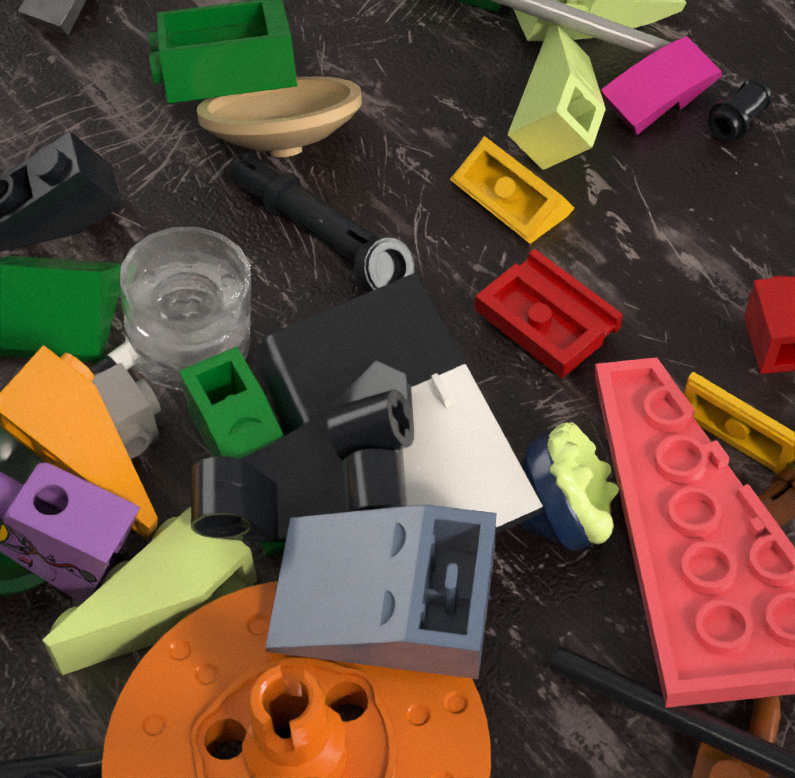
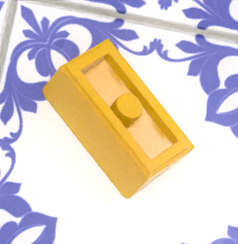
M485 136L450 178L454 184L530 244L568 217L574 209L561 194Z
M695 372L691 373L687 379L684 395L695 409L694 418L700 427L775 473L784 468L794 469V431Z

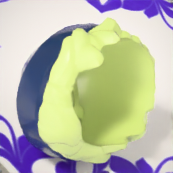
M573 422L562 423L552 432L542 433L537 439L528 444L526 455L520 465L539 498L544 513L518 525L530 533L564 545L571 551H577L593 544H601L610 537L614 528L611 517V504L618 495L619 488L615 483L607 482L606 479L611 473L610 465L598 459L595 455L596 446Z

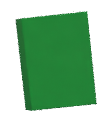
M9 256L0 259V356L32 358L44 345L58 357H61L64 353H69L81 362L97 363L104 355L125 274L124 263Z

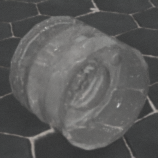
M172 227L148 235L130 249L121 265L120 289L124 313L126 348L137 371L152 383L174 390H183L179 371L236 346L243 358L246 359L250 351L251 268L239 246L220 233L200 227Z

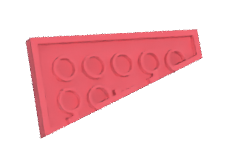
M657 357L596 364L595 383L665 708L795 694V547L749 484L743 486L728 466L730 457L717 440L710 441L694 418L695 409Z

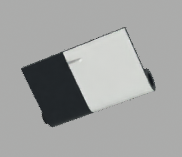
M416 272L289 327L272 330L257 345L253 353V361L286 435L326 409L352 386L375 361L401 371L410 377L414 440L411 446L403 449L406 506L426 504L497 513L496 534L544 513L539 498Z

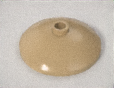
M296 77L297 87L207 98L197 107L198 122L201 127L213 136L239 147L250 150L270 151V155L273 157H290L301 153L302 146L328 137L350 120L362 104L361 88L352 81L340 78Z

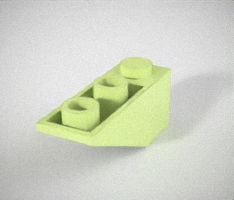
M552 23L549 26L507 134L542 170L591 149L606 109L589 56L560 25Z
M191 506L179 517H172L166 520L156 530L151 542L130 561H123L111 569L106 575L102 586L80 606L69 608L58 617L50 633L42 639L55 668L62 675L154 645L177 623L202 606L224 595L251 587L257 581L251 549L242 541L215 539L196 534L191 529Z

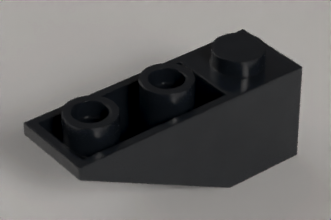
M69 131L51 144L42 147L36 154L6 174L1 175L0 252L76 235L121 207L122 203L112 165Z

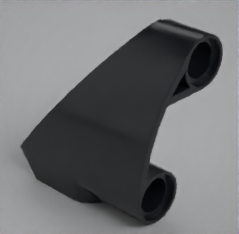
M375 361L352 386L326 409L271 445L242 459L211 457L196 462L191 467V529L196 534L215 539L286 542L290 518L406 506L403 449L411 446L414 440L410 377L401 371Z

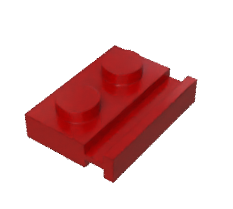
M535 248L528 253V259L521 265L514 264L475 296L476 312L562 379L603 344V340L611 332L615 334L621 329L623 318L621 312Z

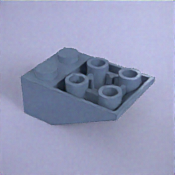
M424 504L290 518L266 641V652L479 679L495 550L497 513Z

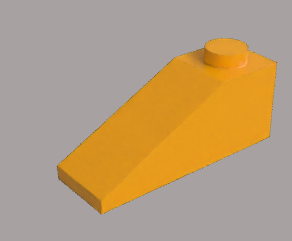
M43 345L0 392V427L44 462L139 506L140 510L131 529L149 542L157 530L158 517L96 385L92 383L95 379L93 373L73 355L64 353L61 357H58Z

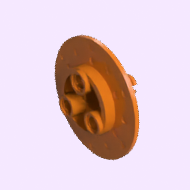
M278 581L247 587L224 595L202 606L182 619L155 643L134 669L119 695L107 729L102 758V778H490L491 744L487 718L480 695L472 678L266 652V641ZM353 704L363 708L365 712L356 720L345 722L341 720L339 713L334 710L342 705ZM290 726V738L283 739L276 734L279 729ZM229 740L242 742V752L237 757L229 760H220L212 757L215 749L220 744Z

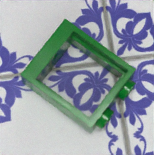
M252 0L157 12L158 31L148 32L154 85H165L168 103L297 87L292 38L283 0Z

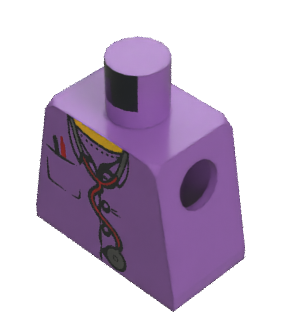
M40 462L25 484L0 471V519L3 520L0 530V551L75 600L83 603L100 588L106 575L120 555L140 507L47 462Z

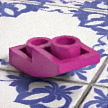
M686 36L647 56L600 91L603 100L638 135L674 105L680 110L722 77V71Z

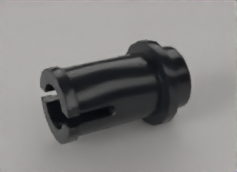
M751 78L749 82L748 80L744 81L740 88L727 100H720L715 103L709 111L708 127L711 133L722 141L738 140L744 137L749 130V123L770 106L772 93L769 87L761 80Z

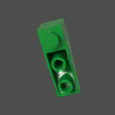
M237 346L179 371L188 413L212 457L242 459L284 437L262 388ZM259 542L266 557L284 550L286 543Z

